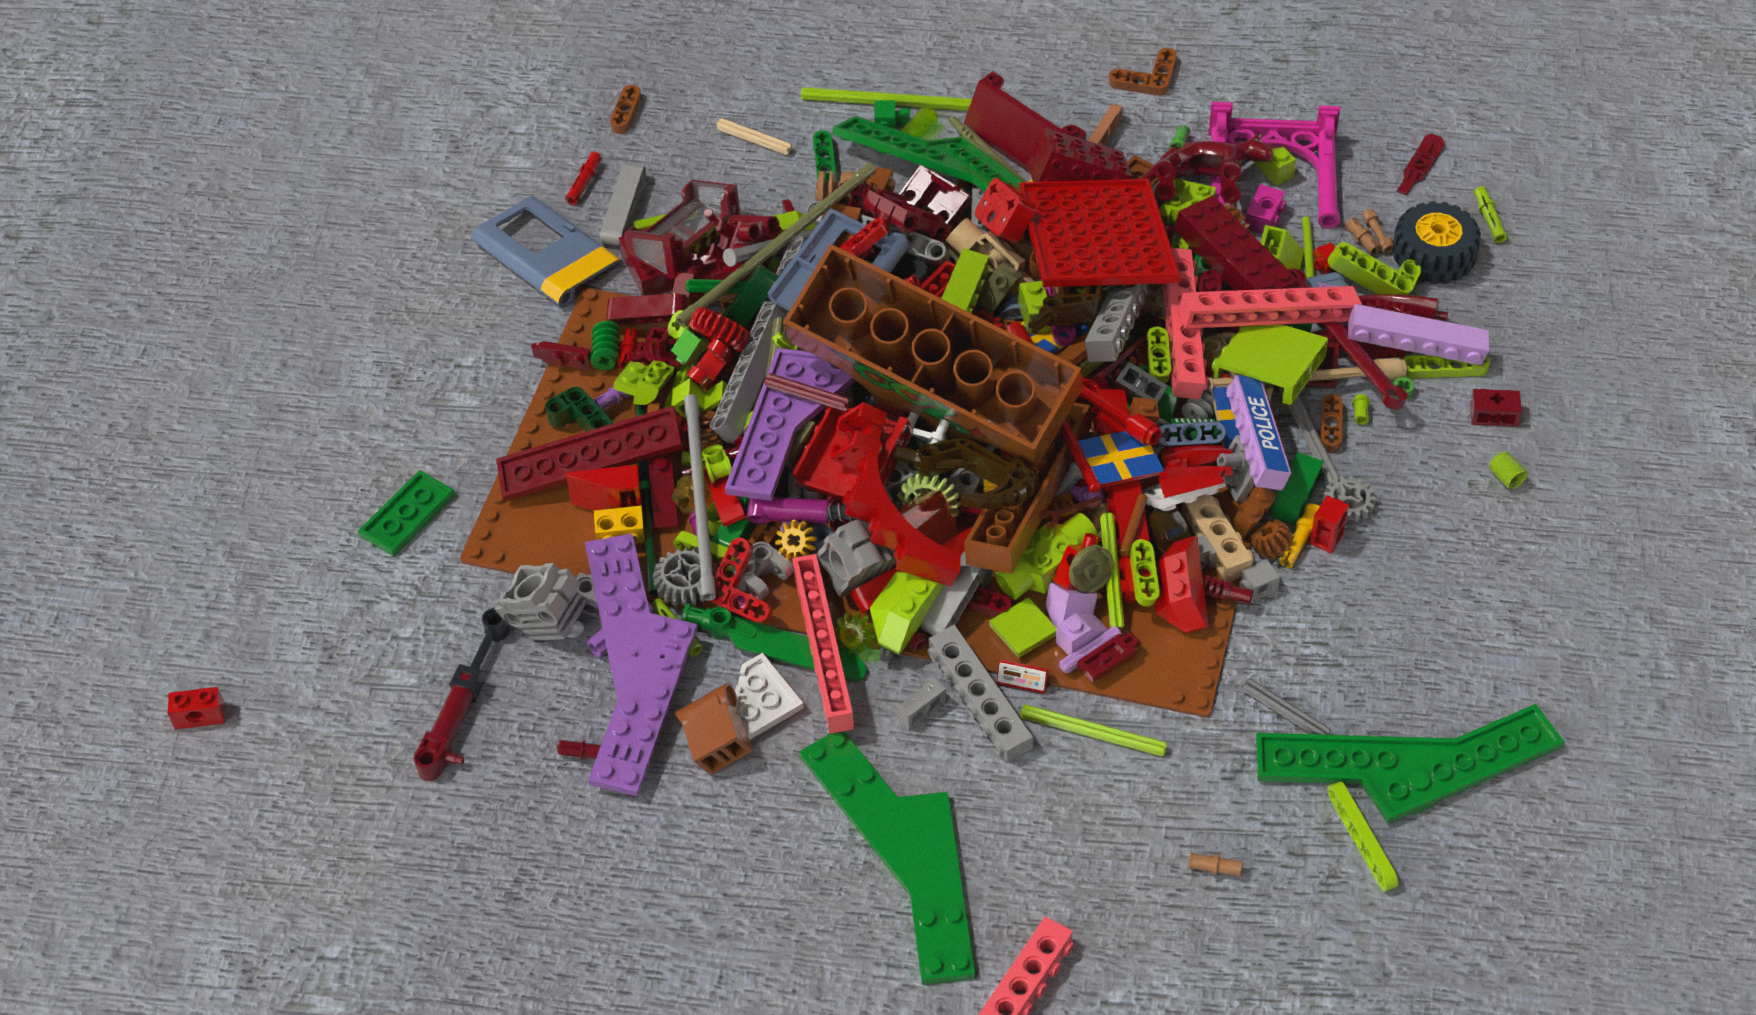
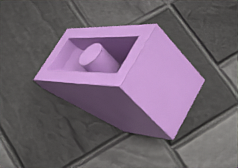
M1075 613L1057 625L1056 643L1070 655L1108 629L1095 615Z

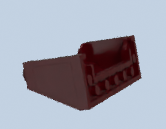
M994 71L978 81L964 124L968 125L986 144L1028 173H1030L1028 162L1044 128L1086 140L1087 135L1086 131L1075 125H1067L1062 129L1001 90L1000 88L1004 85V79Z

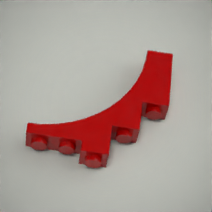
M868 450L865 457H861L858 461L856 471L859 472L854 486L851 491L847 490L844 495L845 515L869 523L868 531L871 532V543L895 550L894 559H897L896 570L951 587L960 573L961 554L929 539L902 516L890 500L882 484L878 469V452Z

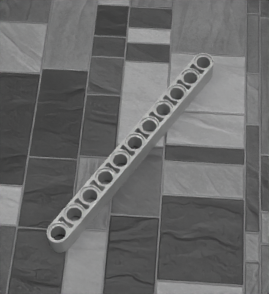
M800 236L793 239L788 245L776 273L778 276L782 274L806 240ZM769 297L763 302L750 332L749 341L746 347L743 348L710 425L711 429L726 443L734 442L741 434L765 378L774 318H785L789 312L773 303Z

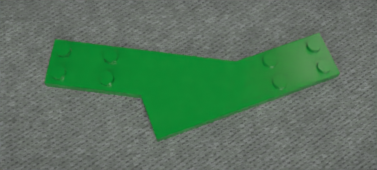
M856 115L833 126V135L839 136L844 141H853L876 149L878 153H888L971 182L984 192L994 178H998L1016 187L1017 190L1019 183L1025 182L963 136L925 140Z

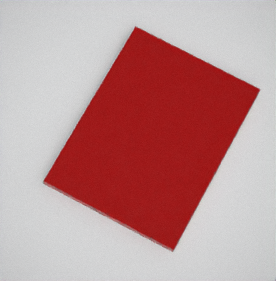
M1149 179L1019 183V192L1023 193L1036 205V212L1028 224V230L1043 287L1180 283L1181 276Z

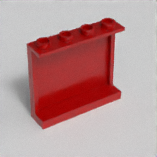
M827 406L823 419L816 426L812 439L806 444L801 459L793 468L792 475L798 486L841 500L844 499L847 490L851 491L859 472L856 469L853 470L831 460L830 456L834 444L844 447L851 443L852 438L836 432L838 418L852 408L843 411ZM900 417L897 422L886 419V430L880 436L883 448L878 455V469L884 487L899 461L894 458L895 448L897 446L905 448L914 432L909 419Z

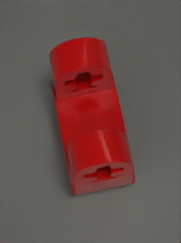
M713 338L707 346L709 350L697 366H692L686 374L688 378H691L705 390L718 384L734 361L732 351L716 338Z

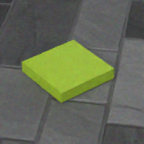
M1030 598L1023 600L989 621V626L1018 658L1056 636V627Z

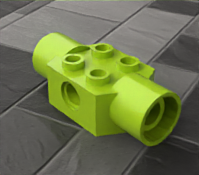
M1077 513L1062 525L1048 522L1035 531L1013 574L1000 571L995 572L996 581L1003 592L1012 600H1016L1028 590L1046 594L1049 590L1050 582H1054L1055 573L1068 545H1082L1085 533L1098 536L1092 522L1084 514Z

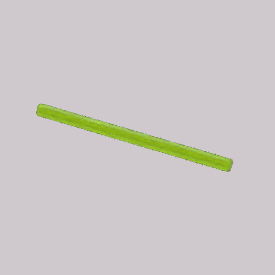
M809 87L801 89L802 100L874 105L875 100H896V106L968 111L972 101L971 98Z

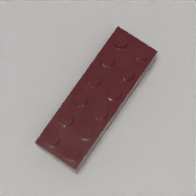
M1213 195L1178 211L1174 230L1212 269H1217V273L1221 272L1222 279L1234 291L1296 288L1298 279Z

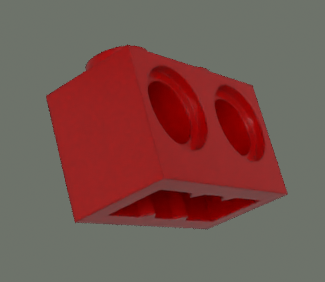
M1326 496L1314 515L1310 538L1311 545L1328 553L1333 552L1344 535L1349 509L1348 504L1339 499Z

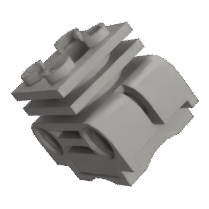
M859 519L838 527L835 533L826 537L825 544L816 554L821 566L830 574L833 587L839 597L843 595L845 598L851 595L850 592L888 572L897 560L894 559L895 550L870 542L871 532L868 531L869 523L861 522Z
M546 563L542 566L520 565L514 575L511 586L503 592L497 602L499 605L496 606L495 610L511 626L524 628L523 632L530 634L528 638L531 641L565 639L576 619L581 615L587 601L580 599L582 595L577 592L580 583L569 569H559L554 563Z

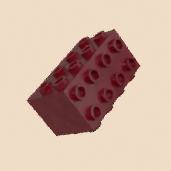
M1047 128L1043 129L1028 162L1033 182L1131 179L1132 177L1123 151Z

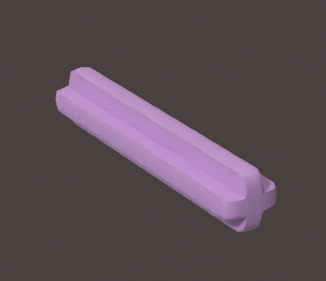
M1112 626L1059 662L1060 669L1065 674L1077 668L1078 660L1116 635L1122 634L1116 626Z

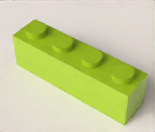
M963 248L941 299L972 314L973 308L971 306H976L979 297L977 292H982L985 283L983 278L987 279L991 266L987 265L989 256Z

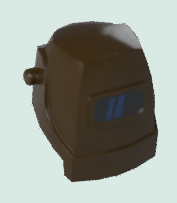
M1156 508L1146 518L1150 543L1161 556L1174 542L1192 537L1183 516L1177 508L1169 511H1162Z

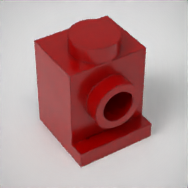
M1332 242L1319 246L1313 251L1315 257L1314 265L1323 275L1337 272L1328 264V257L1336 248Z

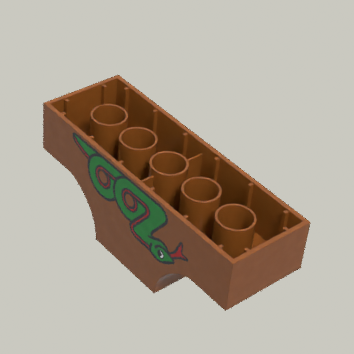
M832 244L828 246L783 320L790 343L847 373L866 388L878 404L899 410L907 418L910 411L918 414L919 417L916 423L933 432H936L941 419L946 420L950 423L945 433L947 439L966 437L981 441L1014 457L1021 456L1025 459L1026 463L1035 468L1039 466L1083 389L1082 369Z

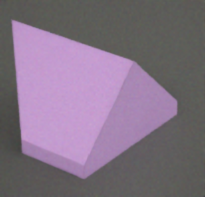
M1051 581L1045 606L1053 625L1057 627L1058 624L1075 613L1094 615L1098 593L1066 590L1056 582Z

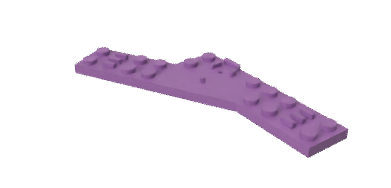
M782 348L776 349L767 373L839 395L856 381L835 365L809 352ZM764 383L725 486L726 495L772 501L796 433L809 420L811 421L826 408L827 405L767 387Z
M626 534L585 542L617 696V704L588 781L589 785L638 797L693 643L697 624L650 613L633 534Z

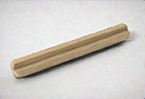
M720 118L717 122V129L784 155H789L792 151V144L724 118Z

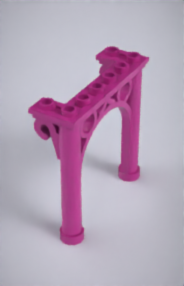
M1211 102L1208 131L1211 141L1236 144L1239 143L1234 140L1236 138H1246L1249 140L1255 135L1261 134V139L1270 149L1284 147L1287 151L1302 156L1313 165L1317 173L1318 224L1327 229L1339 225L1340 213L1337 210L1335 140L1340 106H1319L1317 121L1232 118L1233 102ZM1306 140L1310 141L1312 144L1302 146L1298 144L1296 141ZM1316 149H1318V157L1313 153ZM1211 176V186L1217 187L1215 198L1220 203H1226L1220 195L1222 178L1220 176Z

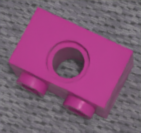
M1260 184L1245 215V223L1249 224L1248 230L1263 234L1265 225L1277 227L1280 218L1279 214L1284 213L1287 201H1284L1285 191Z

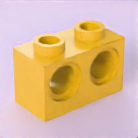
M642 506L594 511L596 540L633 534L635 544L645 543Z

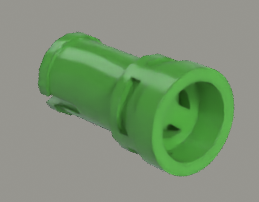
M1182 125L1177 127V132L1169 145V149L1172 147L1177 149L1183 147L1190 134L1188 126L1183 125L1182 131Z

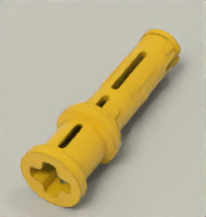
M1309 503L1304 508L1305 513L1303 517L1296 522L1297 530L1292 537L1293 543L1289 546L1290 550L1284 551L1283 556L1279 558V563L1283 567L1287 561L1289 563L1286 568L1293 567L1308 537L1311 536L1314 515L1320 506Z

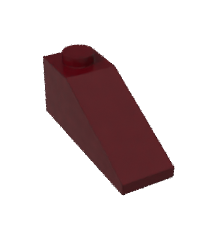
M672 456L650 458L648 461L655 531L677 529L679 527Z

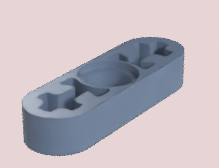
M1215 421L1164 424L1159 427L1162 433L1165 432V428H1169V432H1177L1176 427H1181L1179 432L1181 441L1177 442L1178 437L1176 436L1170 437L1168 442H1165V438L1160 437L1158 442L1166 446L1218 443L1225 437V428L1221 423ZM1204 425V431L1212 430L1213 425H1216V429L1221 431L1220 434L1216 435V439H1213L1212 435H1204L1205 440H1200L1202 436L1200 426ZM1187 427H1194L1197 430V437L1194 440H1187L1184 437V431Z

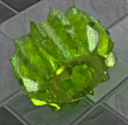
M860 611L856 612L854 616L847 612L844 618L840 617L837 620L838 626L834 627V632L839 634L835 637L836 641H842L840 649H844L847 646L849 654L853 653L855 649L862 653L864 647L869 648L872 645L871 639H874L876 634L870 631L874 628V624H867L869 616L861 619ZM852 629H853V632H854L855 630L858 632V635H857V636H856V633H855L854 635L851 633V630H852Z

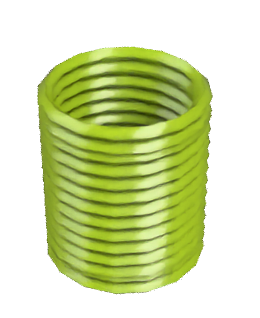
M1508 451L1497 454L1489 464V469L1508 489H1514L1521 485L1528 475L1527 470Z

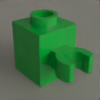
M875 100L874 122L896 129V123L910 125L909 108L896 110V100Z

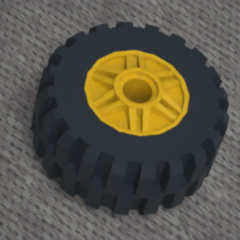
M1430 201L1428 204L1424 202L1417 204L1416 208L1413 206L1406 210L1397 222L1392 248L1393 257L1396 263H1399V267L1406 260H1414L1415 265H1419L1421 268L1418 281H1430L1431 284L1443 282V284L1450 283L1451 280H1459L1462 276L1467 275L1476 263L1481 241V231L1477 226L1478 223L1473 217L1470 218L1471 215L1466 210H1460L1461 208L1457 205L1451 206L1447 202L1436 203V201Z

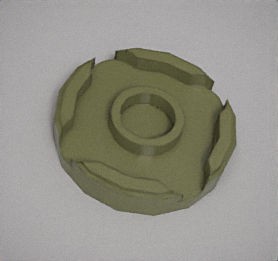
M1098 545L1087 546L1079 551L1069 567L1071 584L1084 593L1087 591L1090 593L1102 588L1111 576L1110 569L1114 563L1112 555L1105 548Z

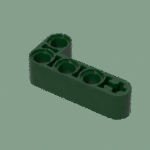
M761 264L758 265L722 315L744 328L768 297V291L779 276Z
M571 387L549 399L545 404L548 423L554 428H561L575 420L587 432L614 423L581 387Z

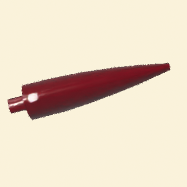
M1399 294L1358 296L1364 306H1367V302L1374 306L1376 305V300H1379L1380 304H1384L1387 299L1389 305H1392L1395 301H1397L1398 308L1405 305L1406 311L1412 310V315L1447 321L1449 312L1439 311V299Z

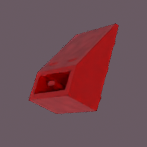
M637 465L566 472L572 505L592 511L642 506V493Z

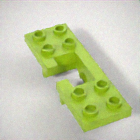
M1175 179V196L1169 201H1164L1159 210L1163 224L1175 226L1179 210L1213 195L1215 197L1217 187ZM1182 237L1179 243L1172 242L1171 248L1192 250L1193 255L1196 253Z

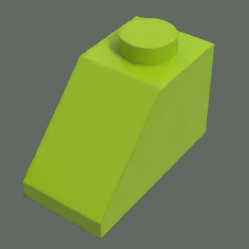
M1284 147L1271 149L1273 151V158L1270 162L1252 161L1276 186L1294 178L1296 159Z

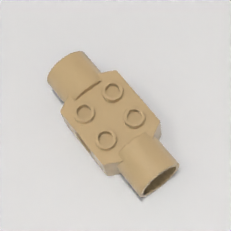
M968 218L964 219L946 239L959 254L965 248L989 256L987 265L991 266L988 278H983L985 280L984 285L996 268L1005 261L1023 274L1007 297L1019 293L1020 283L1035 282L1023 271L1025 259L1001 237L996 236L992 231L983 233Z

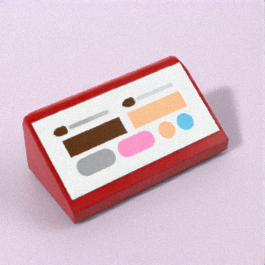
M999 659L996 684L1045 694L1050 669Z

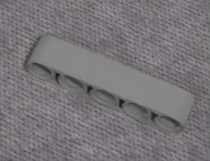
M622 165L601 228V244L620 246L619 237L625 236L624 232L631 226L645 183V166Z

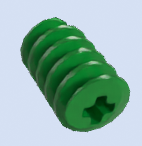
M602 321L595 324L592 328L591 364L596 369L612 370L615 367V363L619 361L620 326L615 322Z

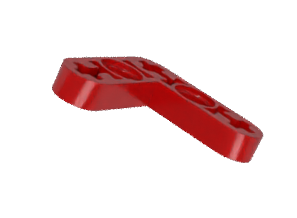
M876 218L839 248L858 257L888 233L889 225L883 218Z
M736 538L730 543L714 577L716 592L720 590L725 594L723 597L716 594V598L711 601L756 623L766 624L773 617L772 607L768 603L737 589L754 550L753 545L748 540ZM738 546H743L745 548V552L742 553L737 551ZM732 557L740 560V564L731 560ZM734 565L736 567L735 575L727 578L725 574L727 567ZM723 579L724 581L729 582L730 585L728 586L722 583L721 580ZM745 597V606L742 609H737L735 606L737 598ZM752 606L763 609L765 615L759 616V614L751 611Z

